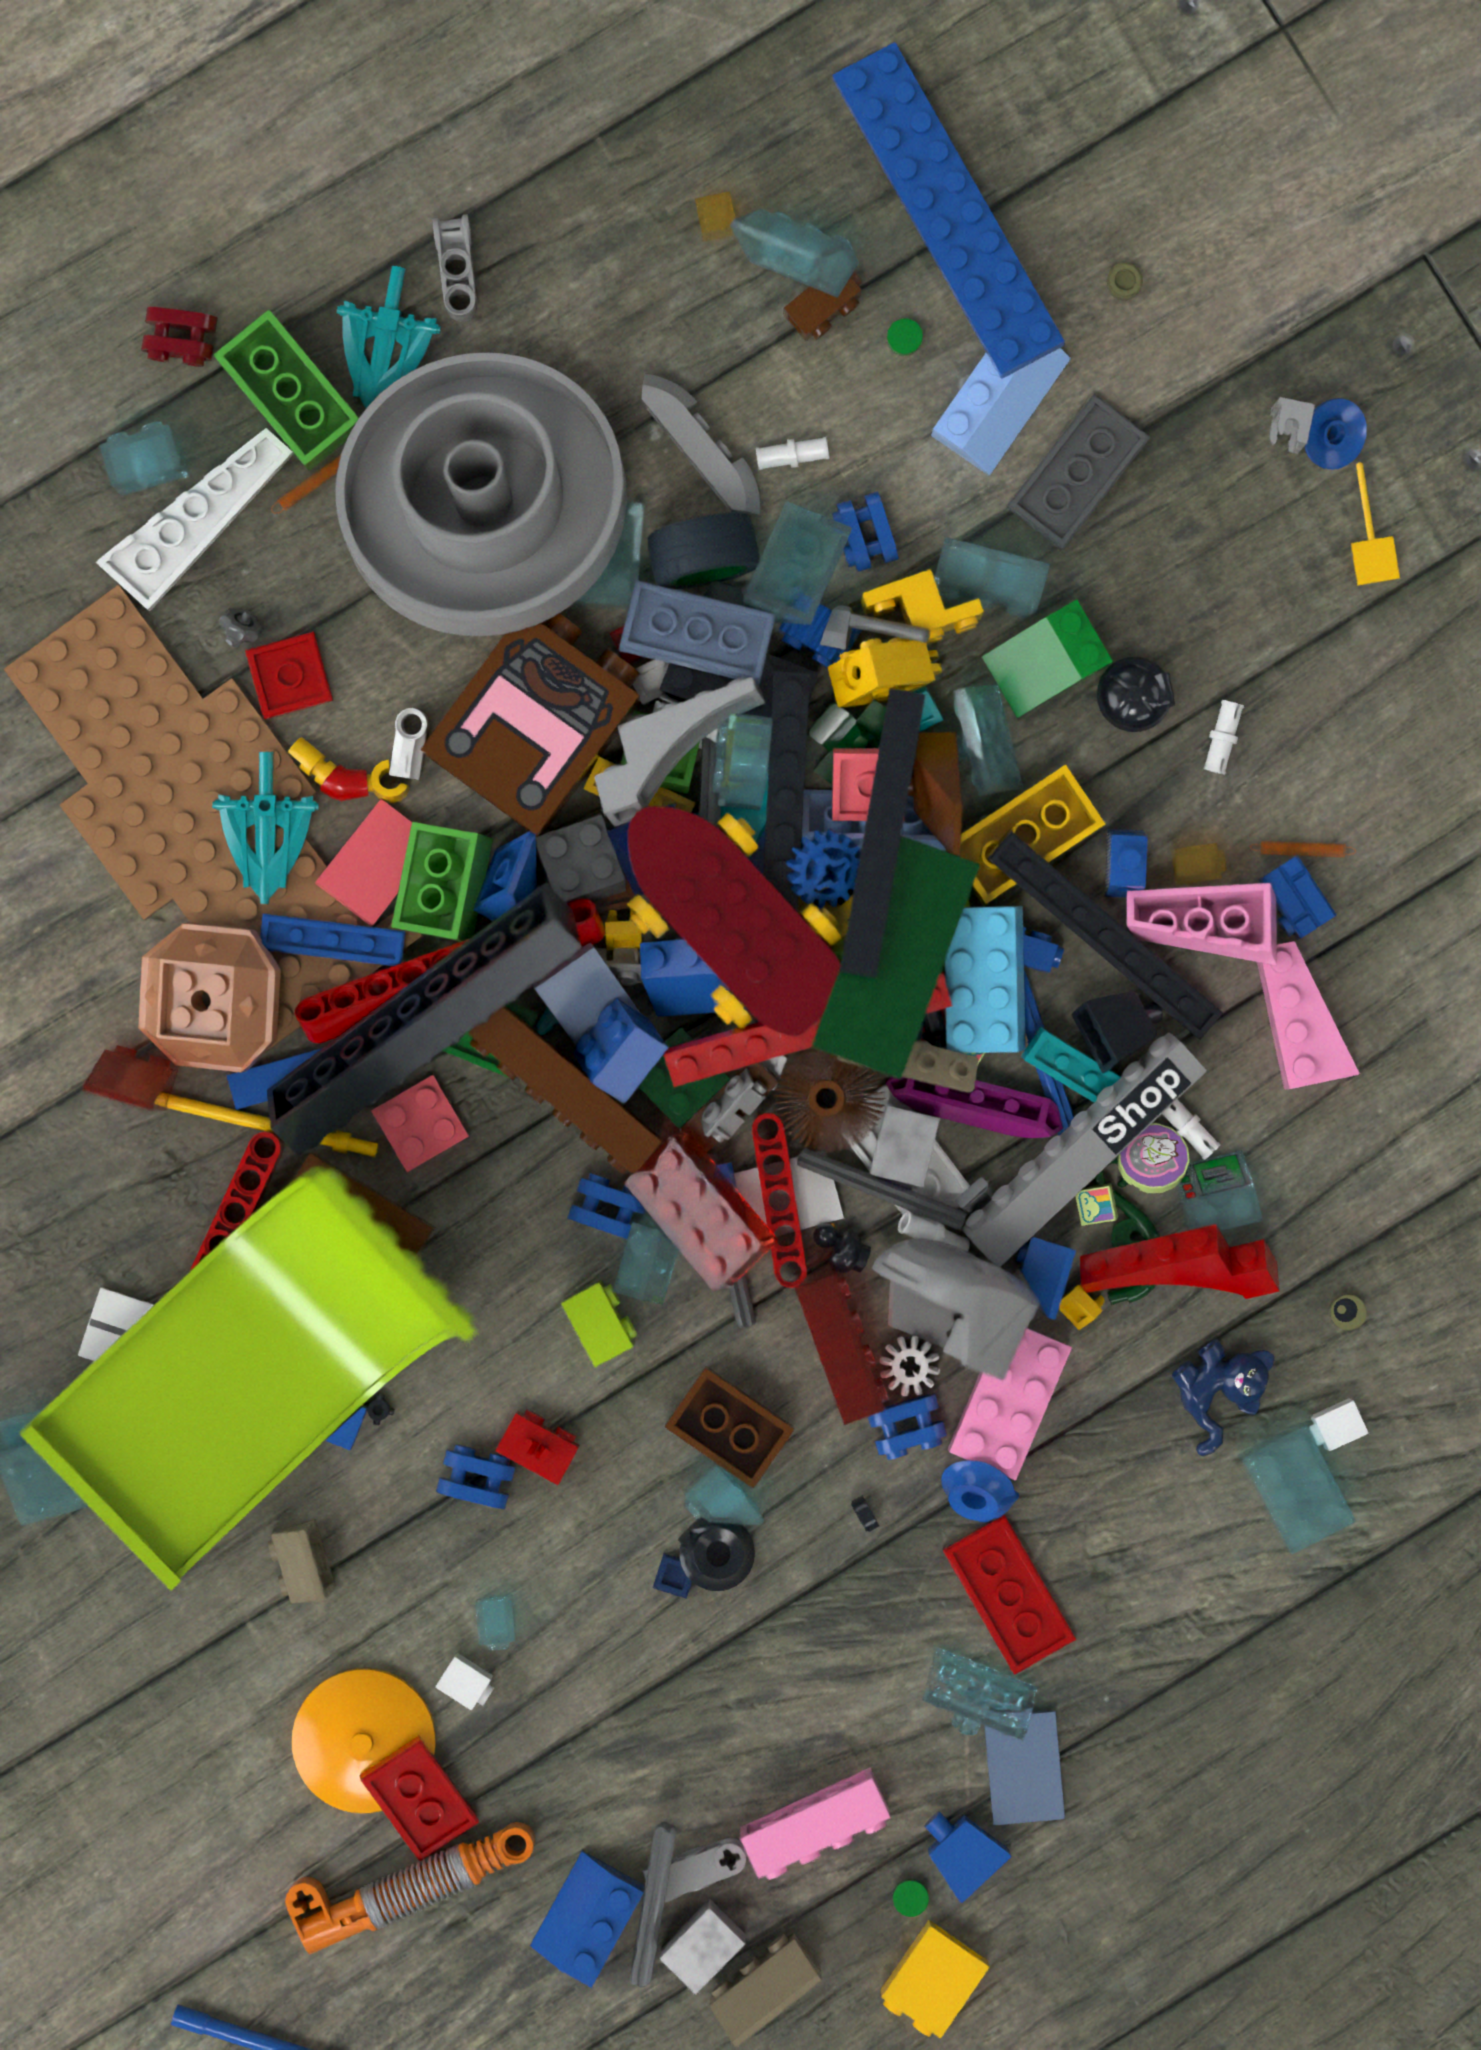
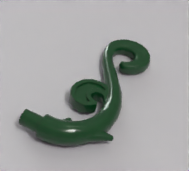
M1117 1157L1113 1159L1108 1165H1118ZM1104 1169L1094 1177L1097 1185L1108 1184L1104 1178ZM1122 1176L1117 1186L1123 1188L1129 1183ZM1113 1189L1116 1206L1128 1217V1219L1118 1222L1112 1229L1110 1239L1113 1248L1140 1242L1130 1240V1234L1134 1231H1138L1144 1241L1160 1237L1155 1225L1147 1215ZM1156 1285L1121 1287L1107 1291V1295L1111 1305L1127 1300L1130 1304L1147 1296Z

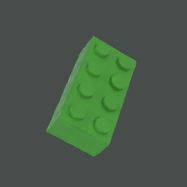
M267 310L214 354L220 365L308 471L312 470L347 441L348 436L359 419L358 416L270 310Z

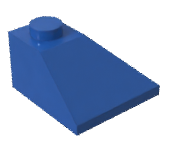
M529 831L495 850L473 908L474 911L495 921L537 889L536 834Z
M1031 1237L1028 1243L1026 1242L1019 1248L1016 1262L1021 1263L1020 1272L1029 1289L1037 1296L1043 1315L1055 1320L1076 1250Z

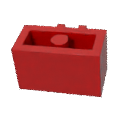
M526 1409L524 1414L517 1411L495 1451L550 1482L559 1485L580 1446L574 1442L577 1436L559 1426L555 1431L543 1425L545 1418L531 1410Z

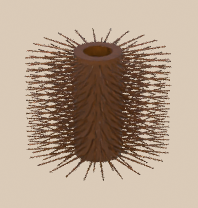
M813 1047L811 1049L808 1048L806 1055L804 1054L799 1059L798 1057L802 1054L800 1053L795 1057L796 1063L794 1061L790 1064L785 1063L787 1066H792L790 1070L789 1068L788 1070L787 1068L783 1070L789 1074L788 1078L787 1074L786 1076L785 1074L779 1075V1077L789 1082L783 1080L776 1082L795 1089L785 1087L774 1089L795 1093L775 1095L777 1097H797L802 1099L783 1100L773 1104L808 1101L779 1108L784 1109L809 1103L782 1114L785 1115L810 1106L781 1122H786L804 1113L784 1128H789L806 1117L788 1135L795 1133L804 1124L793 1138H799L805 1132L799 1142L800 1144L807 1139L805 1146L812 1145L813 1143L821 1151V1148L817 1145L820 1144L822 1149H825V1152H827V1140L828 1151L831 1150L832 1152L836 1138L834 1151H836L840 1139L838 1150L841 1151L843 1145V1149H847L850 1143L859 1137V1134L864 1139L862 1129L869 1136L867 1131H873L868 1128L869 1125H872V1127L873 1125L874 1127L878 1125L872 1120L877 1121L880 1118L872 1113H884L867 1106L878 1108L886 1106L884 1104L862 1101H882L886 1098L854 1097L884 1092L851 1094L883 1086L879 1085L851 1091L877 1080L852 1089L850 1088L879 1072L873 1073L854 1083L872 1069L868 1068L855 1077L865 1067L861 1066L856 1070L859 1065L840 1062L835 1055L832 1056V1054L828 1053L827 1056V1052L823 1054L824 1051L816 1048L813 1049ZM826 1088L833 1089L837 1094V1103L834 1107L828 1106L823 1100V1092Z

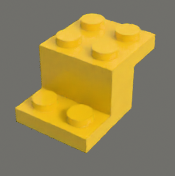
M931 569L862 593L861 604L865 615L873 612L875 617L895 611L894 607L899 603L907 625L927 628L929 630L930 636L926 645L942 640L944 632L955 629L956 634H960L976 628L978 620L981 619L984 613L979 598L945 610Z

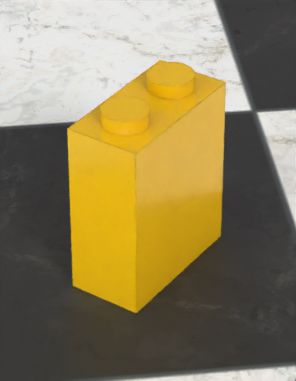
M928 1920L881 1988V1998L885 2000L883 2005L897 2016L905 2013L915 2020L912 2025L924 2035L930 2037L933 2033L942 2038L990 1968L989 1962L937 1924Z

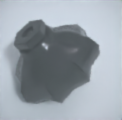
M228 608L225 610V614L220 617L219 623L226 632V642L233 647H239L243 642H255L263 631V626L257 621L256 616L251 615V612L248 610Z

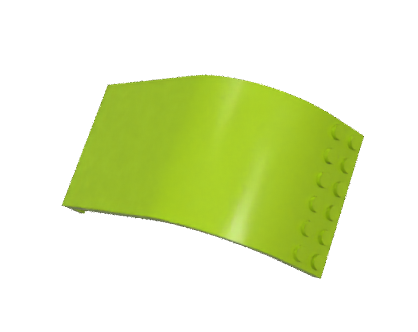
M318 1167L310 1169L262 1205L209 1252L207 1256L19 1431L24 1440L170 1591L181 1582L180 1578L345 1420L394 1376L439 1343L452 1337H458L468 1342L477 1333L471 1326L475 1319L461 1304L459 1305L455 1302L451 1305L447 1301L446 1297L450 1294L449 1291L436 1278H433L431 1275L426 1278L420 1272L425 1267L410 1250L404 1249L401 1252L397 1248L395 1243L399 1238L385 1224L379 1222L376 1225L369 1218L374 1213L359 1196L354 1195L350 1198L344 1191L348 1184L330 1168L327 1171Z

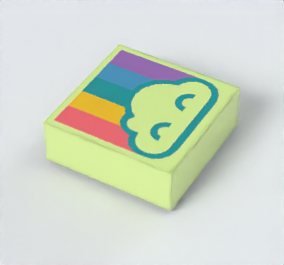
M1111 1183L1084 1187L1075 1195L1081 1226L1116 1221L1118 1219Z

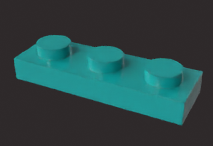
M1041 1026L1021 1055L1028 1063L1092 1102L1097 1101V1096L1103 1089L1112 1086L1122 1077L1112 1070L1102 1074L1097 1062L1093 1058Z

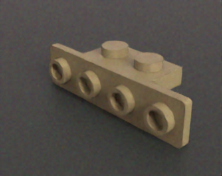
M916 1040L903 1077L970 1093L974 1090L978 1058L931 1046L928 1042ZM837 1056V1059L840 1061L863 1066Z

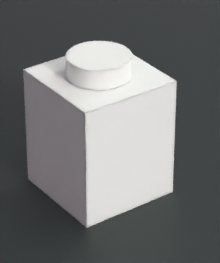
M1350 1398L1310 1416L1313 1425L1309 1426V1430L1316 1445L1320 1446L1323 1444L1324 1448L1328 1451L1369 1434L1354 1400Z
M456 1653L435 1688L472 1711L476 1703L483 1706L493 1691L494 1687L489 1685L493 1675L459 1653Z

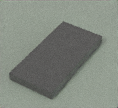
M1094 393L1006 508L1063 551L1148 442L1150 436Z

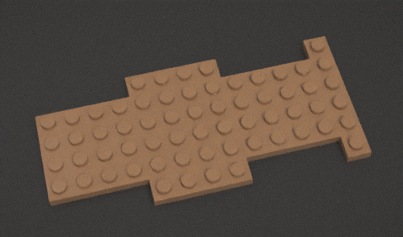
M119 584L4 668V671L88 783L61 803L60 807L144 920H147L174 900L191 923L255 929L259 936L263 914L371 927L315 884L316 880L327 868V865L307 838L295 865L287 876L286 888L279 887L270 897L269 904H260V897L251 887L244 888L243 875L233 859L224 835L220 811L212 807L213 801L219 799L218 794L230 796L231 800H241V796H247V800H254V795H259V752H274L273 795H278V800H284V797H291V801H301L303 797L315 796L318 793L233 678L203 699ZM254 824L247 828L249 846L256 854ZM277 824L275 854L282 846L284 829ZM394 913L374 927L405 931L391 927ZM406 931L404 951L421 939L423 935ZM269 951L280 967L281 975L277 1041L266 1052L301 1027L294 1015L295 1008L301 1000L373 974L384 965Z

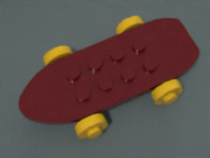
M650 806L636 812L630 821L628 829L630 861L637 882L650 903L648 904L638 894L627 903L634 913L630 918L642 933L645 934L647 931H650L658 939L669 929L660 917L662 916L733 993L730 994L720 985L710 994L717 1004L713 1010L727 1025L733 1021L740 1029H743L752 1020L744 1009L746 1007L757 1020L775 1032L792 1037L804 1034L823 1016L841 967L837 957L830 949L842 938L835 929L839 924L837 920L825 908L819 911L812 904L804 908L800 915L747 858L759 847L752 838L755 834L754 830L743 818L736 821L729 813H726L717 822L721 829L719 830L710 822L697 815L671 807Z

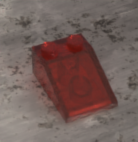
M116 1045L115 1051L104 1050L84 1082L82 1091L151 1111H166L168 1098L172 1093L178 1069L170 1067L171 1060L150 1055L149 1061L135 1057L137 1050Z

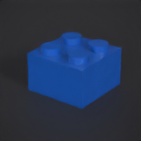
M616 998L610 1006L602 1010L598 1017V1022L591 1031L580 1038L573 1054L591 1083L625 1104L668 1049V1046L649 1018Z

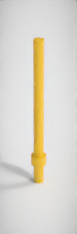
M172 1094L169 1095L167 1108L274 1133L271 1130L269 1117ZM339 1130L336 1133H329L320 1143L321 1145L333 1147L332 1151L347 1154L350 1151L371 1157H376L379 1145L378 1143L353 1138L352 1133Z

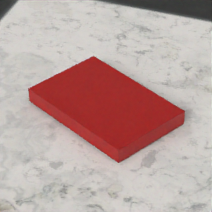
M417 1736L359 1775L363 1785L420 1862L479 1823L476 1813L420 1736Z

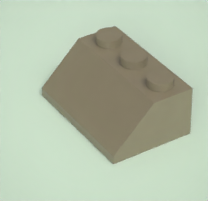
M795 1933L789 1937L782 1934L767 1947L770 1952L759 1960L756 1956L751 1958L739 1969L742 1974L731 1982L727 1978L712 1989L711 1993L713 1996L710 1998L709 2006L736 2048L822 1981L821 1966Z

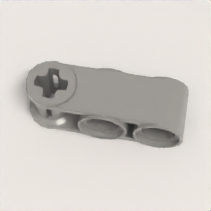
M464 214L461 219L440 221L439 218H432L436 250H438L444 304L452 319L465 322L475 316L478 308L471 252L472 237L469 216ZM453 260H462L466 263V268L463 273L452 275L447 271L449 263ZM465 295L470 298V304L465 310L459 311L452 308L451 302L456 296Z
M729 1837L706 1846L690 1849L672 1858L664 1903L674 1900L685 1893L704 1889L717 1881L740 1873L745 1867L747 1856L742 1842L737 1838ZM730 1849L732 1854L738 1853L736 1863L731 1864L729 1859H722L725 1850ZM648 1866L642 1870L645 1880L647 1878Z

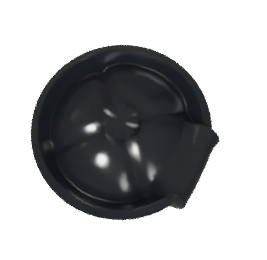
M1127 657L1114 662L1105 670L1098 683L1097 702L1101 713L1109 723L1124 731L1141 732L1153 728L1164 719L1170 707L1175 706L1170 673L1164 672L1159 665L1142 657Z
M722 1515L699 1516L678 1538V1541L681 1543L679 1552L681 1566L687 1577L703 1589L709 1591L729 1590L739 1585L748 1576L753 1567L755 1548L752 1537L747 1529L733 1518Z

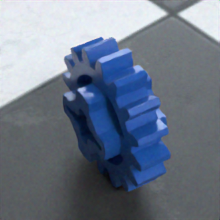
M828 829L825 836L819 830H815L814 839L811 841L803 836L801 838L804 845L802 849L792 848L793 853L797 855L796 859L787 861V865L794 870V872L786 875L787 879L794 884L791 890L798 896H801L800 899L809 905L813 902L818 908H823L826 901L832 907H836L837 898L840 896L848 901L850 898L847 891L850 888H855L854 880L857 877V866L860 855L856 853L860 850V847L853 841L850 842L851 838L841 832L838 835L832 829Z

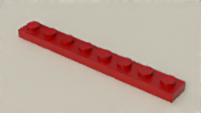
M942 970L926 1014L952 1006ZM822 1017L804 1034L798 1037L775 1032L761 1022L746 1025L743 1029L736 1028L670 1047L664 1052V1057L673 1085L676 1087L812 1047Z

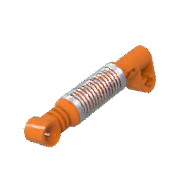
M510 1823L504 1829L493 1833V1839L490 1836L485 1837V1842L480 1839L476 1841L477 1846L474 1843L466 1844L464 1842L456 1844V1846L447 1848L446 1852L441 1851L440 1855L435 1854L434 1857L429 1856L428 1860L417 1861L416 1865L411 1864V1868L405 1867V1871L400 1869L399 1873L394 1872L393 1875L389 1874L387 1878L382 1877L381 1880H376V1883L371 1882L364 1885V1887L355 1891L354 1896L334 1905H331L320 1881L312 1877L299 1878L293 1883L286 1895V1908L304 1948L311 1955L367 1929L376 1931L384 1928V1926L387 1927L388 1922L393 1924V1918L395 1921H399V1916L404 1919L405 1913L410 1916L411 1911L413 1913L417 1912V1908L422 1911L423 1906L428 1908V1902L434 1906V1900L440 1903V1897L442 1900H446V1895L451 1898L452 1892L457 1895L458 1890L460 1892L464 1891L463 1887L469 1890V1888L481 1884L483 1877L487 1876L486 1871L492 1874L495 1872V1867L498 1870L503 1869V1863L506 1867L512 1864L523 1863L530 1857L534 1849L535 1835L533 1830L525 1823ZM511 1835H520L526 1841V1847L523 1850L514 1851L508 1846L507 1838ZM301 1891L305 1895L311 1894L313 1896L309 1903L310 1909L321 1905L323 1910L302 1919L301 1914L306 1911L308 1904L305 1900L299 1902L298 1897Z

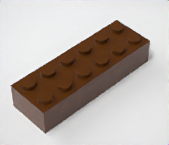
M505 1004L493 1012L485 1023L476 1025L469 1031L468 1034L473 1038L469 1044L484 1057L489 1053L495 1056L500 1061L497 1066L500 1071L513 1081L517 1076L527 1084L525 1087L526 1093L540 1104L544 1100L549 1102L554 1107L552 1114L566 1127H569L572 1123L582 1131L579 1134L580 1138L593 1150L596 1151L601 1147L609 1153L607 1161L620 1173L624 1174L629 1170L634 1175L661 1144L662 1140L658 1134L612 1095L591 1083L583 1070Z

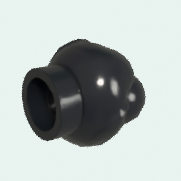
M834 1223L820 1224L815 1228L813 1232L815 1243L821 1248L833 1246L831 1256L828 1259L833 1271L842 1274L851 1270L859 1273L863 1271L868 1262L871 1247L863 1244L856 1232L845 1230L838 1234Z

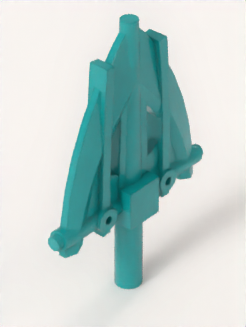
M392 266L385 305L384 307L379 306V312L372 311L370 306H366L364 310L358 309L355 304L345 300L344 306L340 305L337 307L336 313L343 316L344 352L354 384L353 397H360L365 408L395 381L417 369L427 351L433 334H440L441 326L436 324L437 319L425 318L424 321L414 320L415 316L411 314L408 315V318L401 317L402 312L398 310L406 269L398 266ZM375 337L371 365H369L364 354L366 340ZM395 341L402 345L400 358L389 369Z
M259 752V795H254V800H247V796H241V800H231L230 796L218 794L219 799H215L212 803L213 809L220 811L224 835L233 859L243 875L244 888L251 887L260 897V904H269L270 897L279 887L286 888L287 876L303 848L312 812L319 810V803L313 801L314 796L303 797L301 801H291V797H284V800H278V795H273L274 752ZM254 824L256 854L249 846L247 828ZM277 824L284 829L282 846L275 854Z

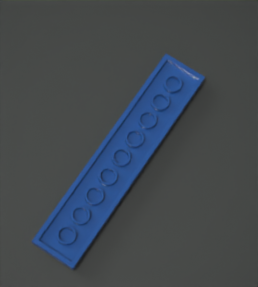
M894 42L833 74L832 78L1000 378L1003 379L1065 346L1062 335L897 44Z

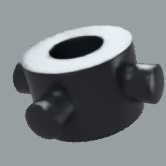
M378 1394L377 1399L373 1400L370 1404H364L368 1415L373 1419L374 1425H380L381 1420L385 1419L388 1415H394L395 1409L390 1408L389 1403L384 1400L385 1395Z

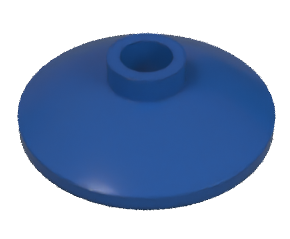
M1342 398L1329 399L1317 406L1313 412L1307 444L1304 446L1309 459L1317 466L1328 470L1343 468L1354 461L1361 452L1367 435V424L1363 412L1355 403ZM1331 427V433L1327 436L1328 430Z

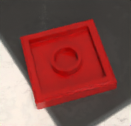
M314 631L245 650L264 720L334 701Z

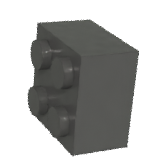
M602 815L536 837V853L547 884L566 904L578 899H589L594 902L626 891V880Z

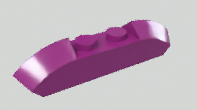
M891 1076L886 1082V1085L896 1099L917 1111L931 1116L1023 1138L1051 1137L1063 1129L1059 1108L1048 1098L975 1080L974 1090L970 1093L903 1076L901 1079Z

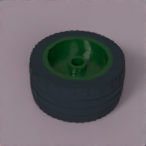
M744 513L708 515L680 521L653 531L647 539L652 571L654 572L653 575L657 585L672 589L694 588L710 585L714 581L723 582L756 570L760 566L755 531L753 530L754 527L750 516Z

